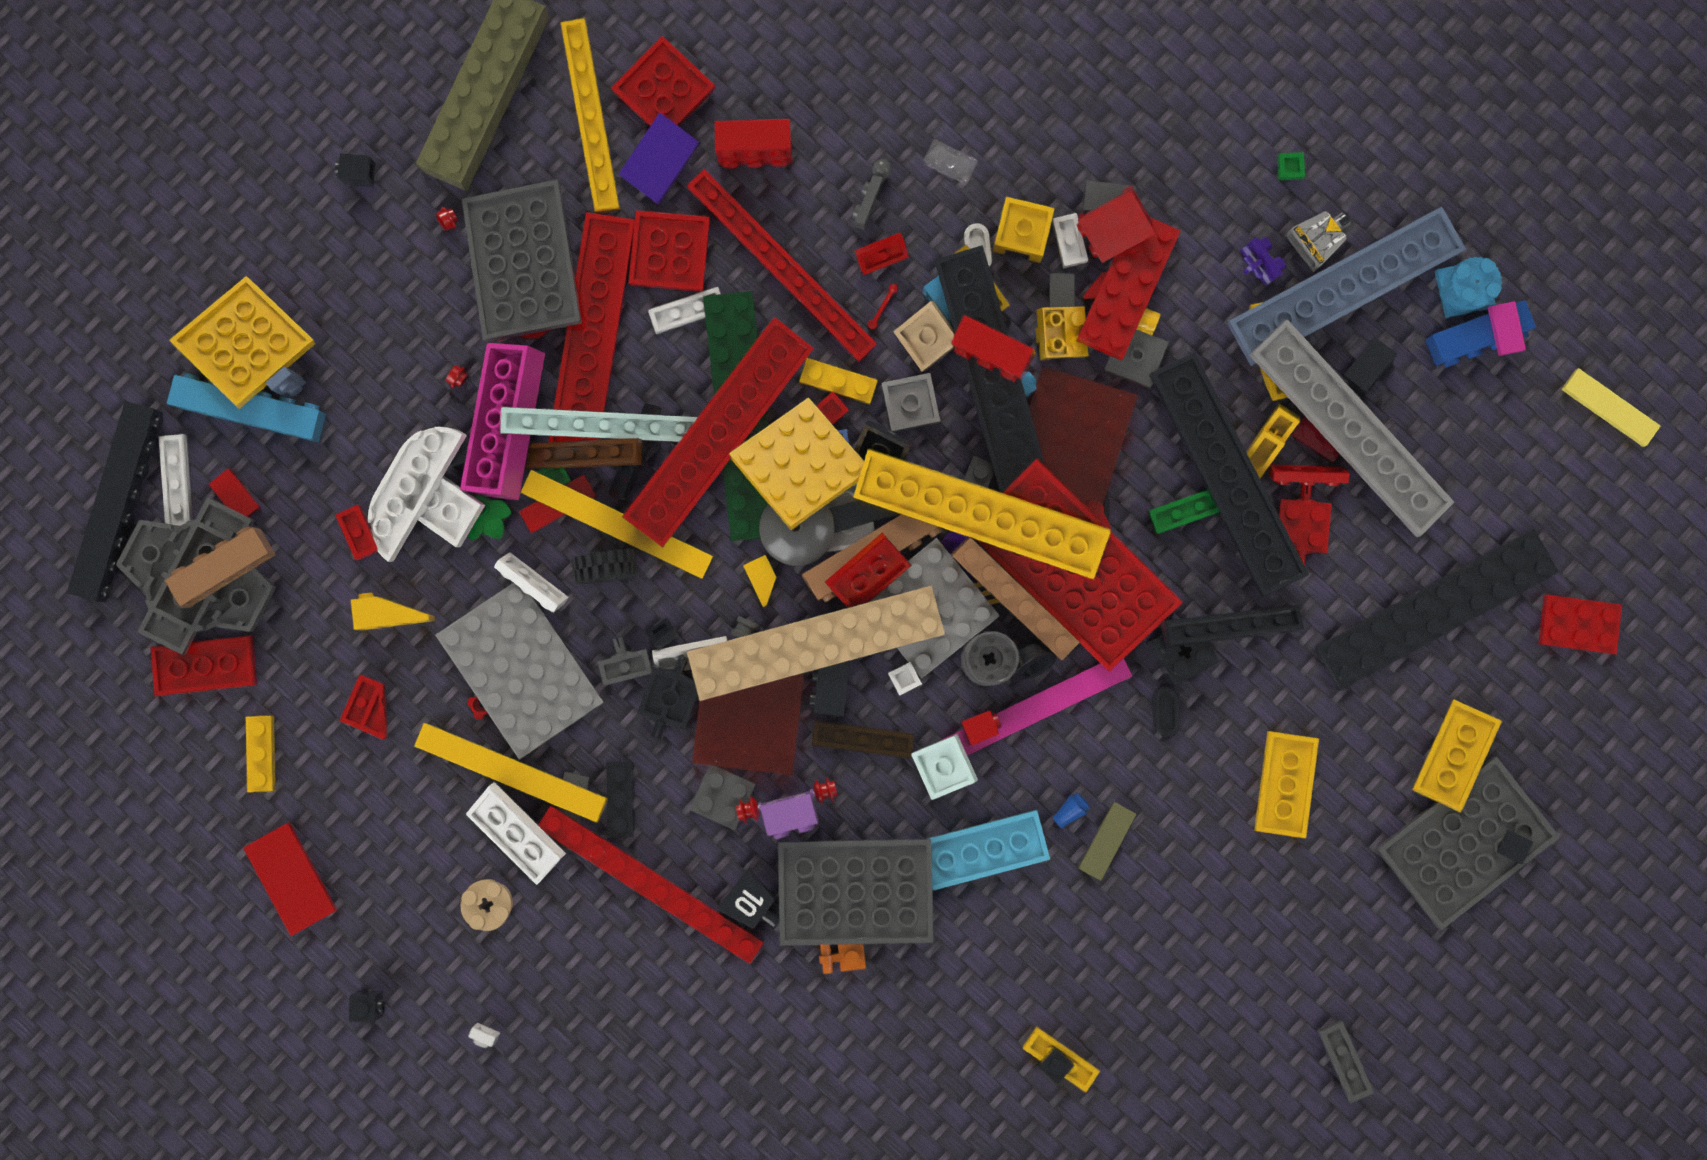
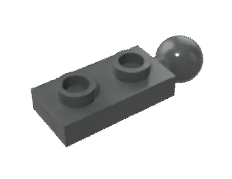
M879 159L874 162L872 166L874 175L870 182H865L861 193L864 196L863 202L855 207L852 218L855 219V227L865 230L882 187V181L891 174V164L885 159Z

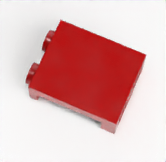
M1132 185L1123 189V193L1094 210L1086 214L1081 213L1078 217L1079 223L1076 224L1082 237L1087 236L1091 244L1088 246L1094 258L1099 257L1102 263L1156 233V227Z

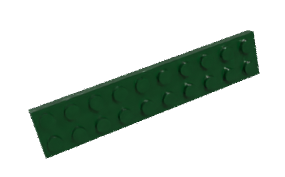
M752 291L703 296L714 395L758 338ZM766 412L743 443L768 426ZM730 459L723 468L731 542L761 539L759 531L760 519L768 502Z

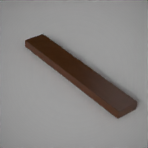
M626 438L529 443L524 470L641 465L642 439Z

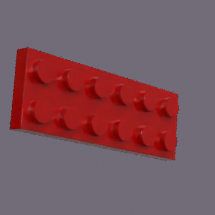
M1153 218L1151 220L1156 227L1155 235L1114 257L1076 340L1120 361L1125 356L1181 231Z

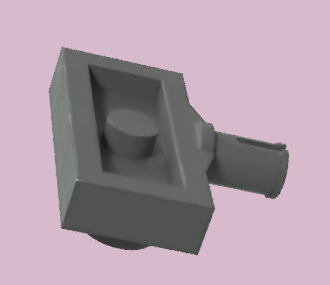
M623 637L613 639L616 650L615 655L609 659L598 661L603 686L649 675L652 672L647 649L636 652L626 651Z

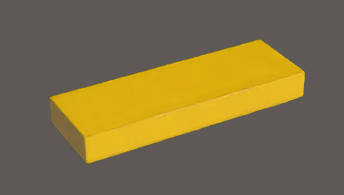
M1036 1026L1022 1048L1041 1061L1055 1046L1075 1065L1064 1078L1084 1092H1087L1100 1073V1070Z

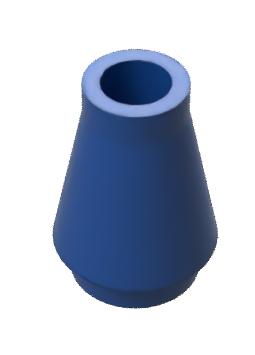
M1077 792L1075 795L1068 797L1052 818L1063 829L1066 825L1088 814L1087 810L1091 807Z

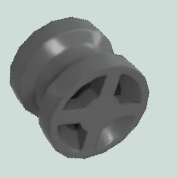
M738 616L736 620L738 624L736 628L732 629L730 634L740 638L754 634L760 630L761 626Z

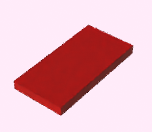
M251 635L192 642L186 655H182L164 645L150 647L155 696L257 685L253 636Z
M290 822L243 847L290 936L297 934L337 911L335 904Z

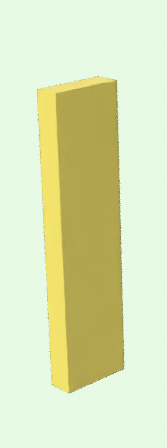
M1579 368L1573 372L1561 389L1642 447L1648 445L1660 428L1658 423Z

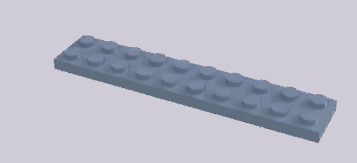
M1440 207L1228 321L1227 325L1250 366H1253L1256 362L1249 354L1284 320L1288 319L1299 333L1306 337L1460 254L1466 248L1444 209Z

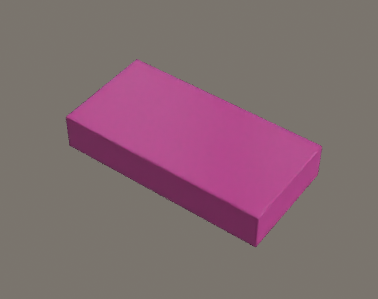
M1516 302L1488 307L1498 356L1525 351L1526 347Z

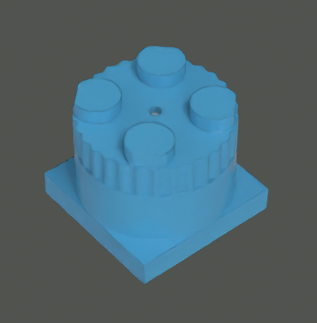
M1470 257L1456 266L1434 271L1445 319L1486 311L1488 307L1496 305L1495 298H1497L1502 290V277L1498 267H1496V263L1489 258Z

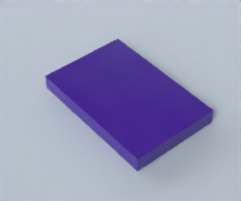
M659 113L619 175L654 202L660 204L701 142L664 114Z

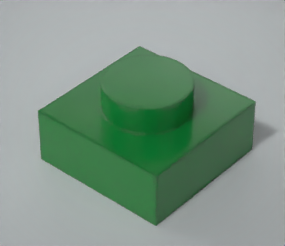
M1304 152L1278 154V181L1301 180L1305 178Z
M565 468L540 469L537 471V473L563 485L572 481Z

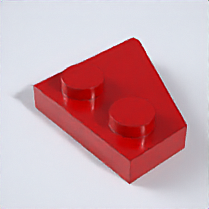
M359 675L339 721L386 740L388 733L385 684L367 676Z

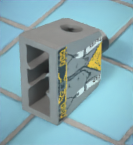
M1325 211L1294 226L1285 236L1314 272L1347 239L1342 230L1350 225V220L1344 213H1340L1333 219Z

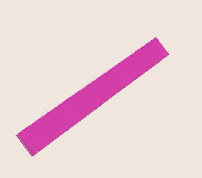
M1124 658L1110 672L1100 663L996 713L1001 724V728L998 729L999 735L972 746L968 742L964 729L946 738L958 734L966 754L969 755L1132 677V674Z

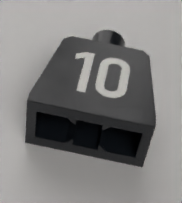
M750 868L745 871L717 908L751 928H754L760 919L771 928L779 921V914L770 907L775 901L776 896Z

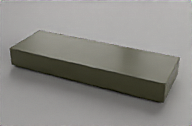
M1113 801L1078 868L1101 881L1131 826L1136 813Z

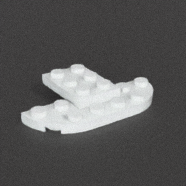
M435 427L419 431L412 435L397 453L378 486L368 511V523L371 524L373 539L378 548L377 551L388 562H394L417 520L453 546L461 547L485 506L482 502L469 493L460 490L459 486L444 476L467 436L463 432L446 427Z

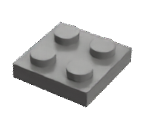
M930 373L881 383L892 432L940 423Z

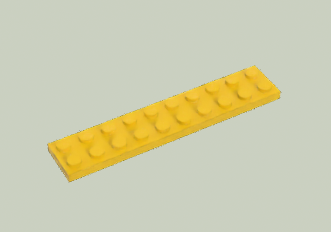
M872 449L867 451L853 498L1091 579L1095 577L1111 531L1081 519Z

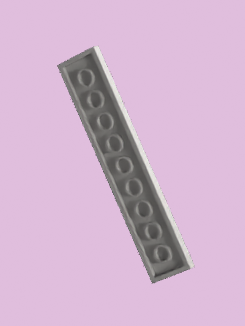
M1288 319L1284 320L1249 354L1416 537L1422 536L1454 503L1448 494Z

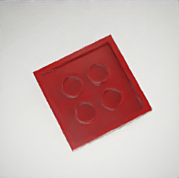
M661 36L611 89L649 126L652 125L659 113L664 114L680 126L716 89V86L668 40Z
M636 210L629 285L703 292L710 217Z

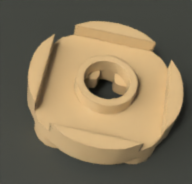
M483 879L469 886L461 898L462 915L470 927L475 930L490 931L500 927L506 922L513 908V899L508 888L492 879ZM483 898L493 902L490 912H486L485 909L481 908Z

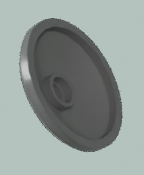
M768 504L762 513L759 531L765 549L773 558L787 565L802 566L815 562L827 552L834 538L835 525L832 513L828 506L825 505L800 523L799 531L793 532Z

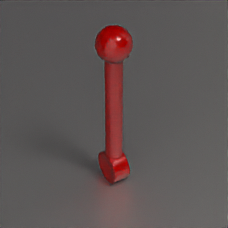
M896 284L889 286V292L873 320L868 322L870 330L877 328V321L893 293L898 291Z

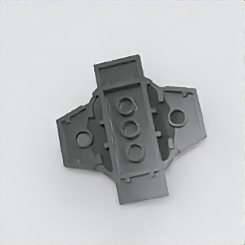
M208 497L196 520L187 521L181 526L139 520L116 564L137 587H140L146 593L147 600L145 602L149 610L137 632L182 655H186L197 632L201 633L213 627L253 632L276 589V586L257 567L190 608L179 606L164 580L171 577V572L182 566L186 568L194 563L192 560L203 553L209 554L214 551V547L218 543L237 537L236 533L245 527H252L255 520Z

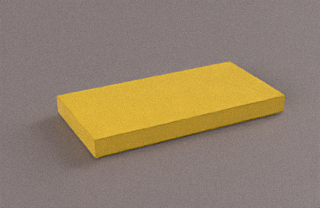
M1453 699L1412 790L1453 810L1462 812L1502 721Z
M1267 731L1254 831L1306 839L1319 744L1318 738Z

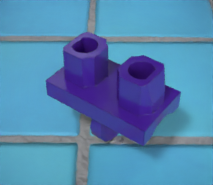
M1256 237L1240 250L1245 257L1244 261L1249 266L1243 272L1245 275L1253 272L1256 278H1260L1266 287L1282 274L1286 263L1281 257L1272 259L1268 253L1272 249V244L1267 237L1262 239Z

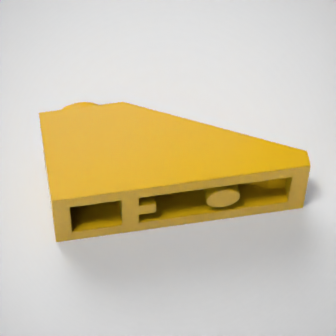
M374 593L358 594L359 599L351 600L354 630L361 631L435 621L433 615L381 597H374Z

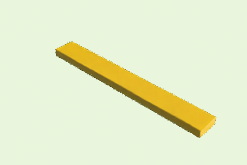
M582 18L561 22L594 210L596 214L620 210L586 20Z
M533 470L530 471L520 492L703 579L713 558L712 555L672 536L662 548L622 518L624 513Z
M428 723L423 724L414 745L419 749L594 822H599L608 799Z

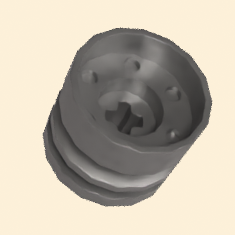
M985 632L970 639L964 646L961 654V667L965 675L973 683L981 686H993L1009 680L1019 663L1018 650L1014 642L1008 636L999 632ZM991 654L990 659L993 661V664L985 665V659L982 657Z

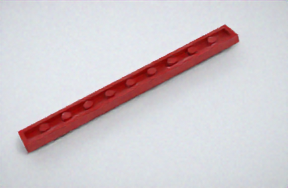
M705 169L687 185L691 193L858 362L877 346V343Z
M550 806L538 824L550 837L750 964L763 945L764 941L554 806Z

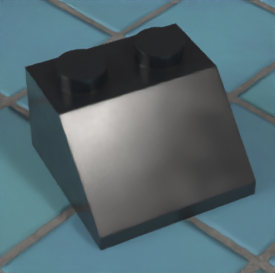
M868 420L863 427L854 450L863 461H865L868 449L906 461L914 442Z

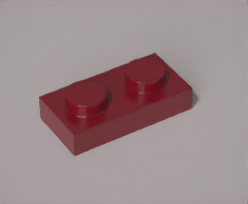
M1305 415L1290 435L1329 463H1333L1340 454Z

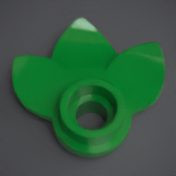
M474 496L485 505V509L480 513L467 536L470 540L474 541L484 532L485 535L491 538L501 539L504 534L502 519L512 514L511 510L503 501L490 500L486 496Z

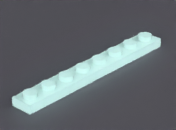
M501 407L500 433L610 439L640 438L642 440L679 442L697 417Z

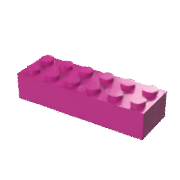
M487 343L460 490L480 496L519 500L530 435L500 433L501 407L535 409L545 353L525 345Z

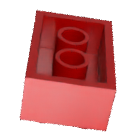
M790 119L714 121L715 152L718 164L723 165L724 168H737L738 165L759 168L763 166L762 164L785 167L787 163H792Z
M965 315L951 341L956 354L970 360L971 356L978 359V365L990 371L995 367L1001 370L1000 374L1002 377L1012 382H1015L1016 379L1023 380L1036 354L1033 348Z

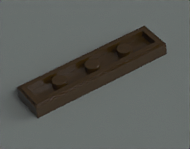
M815 720L812 745L911 759L914 734Z

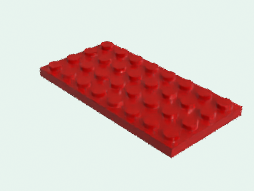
M1038 458L1003 492V494L1109 529ZM1110 531L1094 579L975 539L1109 672L1182 604V600L1112 531Z

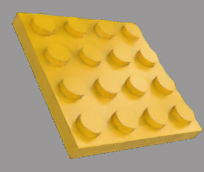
M247 276L169 340L238 409L242 408L267 386L266 382L284 366L288 368L315 345L314 340Z
M809 398L729 453L730 459L790 530L856 484L864 464L863 459Z

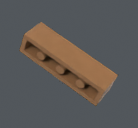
M245 527L236 533L237 537L230 541L224 540L215 545V550L209 554L203 553L192 560L194 563L186 568L182 566L172 571V576L164 581L179 606L190 608L274 557L276 554L262 530L254 527Z

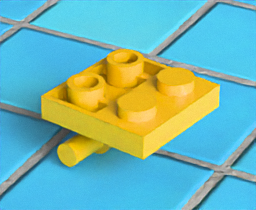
M1046 307L1037 309L1038 328H1035L1036 344H1039L1040 361L1053 358L1088 356V346L1076 341L1086 320L1085 307Z

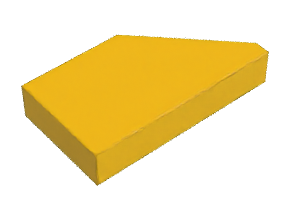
M764 555L743 565L763 607L768 604L777 578L767 556Z

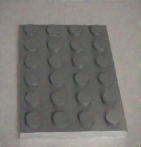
M558 179L463 198L462 205L483 340L491 342L582 324L561 186Z
M1493 756L1482 765L1462 812L1453 810L1435 801L1375 849L1439 930H1443L1560 837L1501 761ZM1507 830H1511L1533 841L1523 865L1496 853Z
M931 839L778 842L780 946L933 943Z

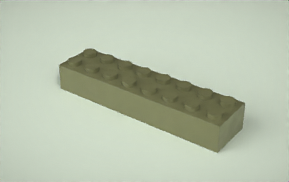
M493 0L416 162L424 173L468 191L550 18L544 5L533 0Z

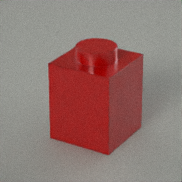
M990 710L960 721L971 746L999 735L998 729L1001 728L997 714L992 715Z

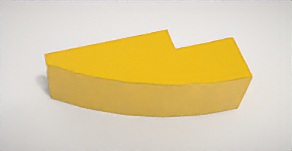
M1280 403L1246 451L1259 478L1262 477L1285 445L1287 438L1300 422L1299 415Z

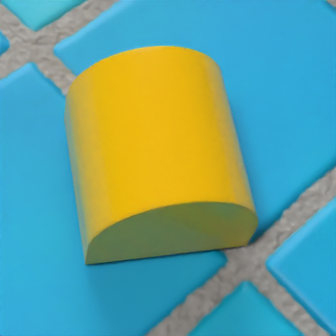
M1146 308L1137 330L1153 335L1160 318V313Z

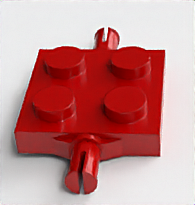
M1301 484V499H1280L1278 515L1305 566L1307 554H1327L1332 503H1321L1311 500L1312 486Z

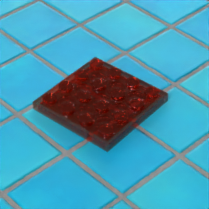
M798 674L700 701L692 763L793 775L804 675Z

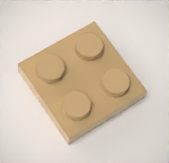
M930 301L893 331L921 371H926L954 348L951 341L955 331L934 301Z

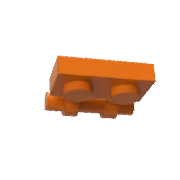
M838 944V953H831L830 945H820L821 955H819V962L823 966L824 974L833 973L832 963L839 961L841 972L866 969L863 944Z

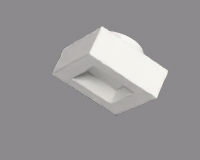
M911 662L888 673L899 696L922 684Z
M477 1023L472 1027L468 1037L474 1039L473 1042L476 1045L487 1048L488 1046L492 1047L497 1042L500 1032Z

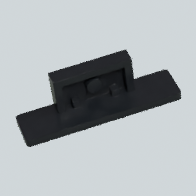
M645 403L641 414L660 415L662 408ZM642 440V458L650 444V440ZM641 465L606 466L617 471L609 490V495L626 500Z

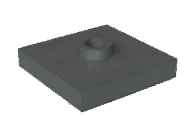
M1136 329L1123 360L1120 361L1109 356L1104 371L1150 389L1153 382L1149 374L1158 370L1169 342Z

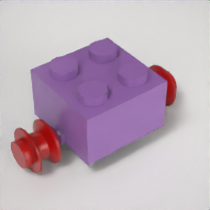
M828 777L826 778V783L823 784L815 780L813 785L814 791L810 789L808 792L762 804L761 802L757 803V800L753 797H750L749 803L745 804L740 799V805L736 806L739 821L744 820V823L747 824L748 818L753 817L757 822L760 812H762L767 836L774 835V839L789 836L790 830L798 829L799 833L813 830L814 824H818V816L813 798L816 797L817 802L823 805L826 798H830L834 802L833 797L838 796L835 782H829Z

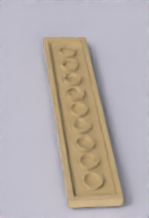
M932 586L688 651L687 655L699 700L702 701L942 636L945 633Z

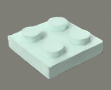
M958 734L911 754L931 800L978 781Z

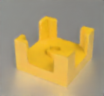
M1006 197L992 252L1005 254V251L1009 250L1030 255L1029 261L1040 263L1044 255L1055 208Z

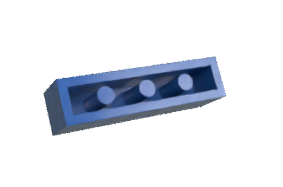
M1526 300L1516 303L1523 338L1529 337L1528 332L1537 327ZM1489 314L1438 332L1425 339L1436 367L1442 364L1446 368L1460 363L1459 358L1466 355L1468 359L1483 354L1482 349L1491 347V350L1497 349Z

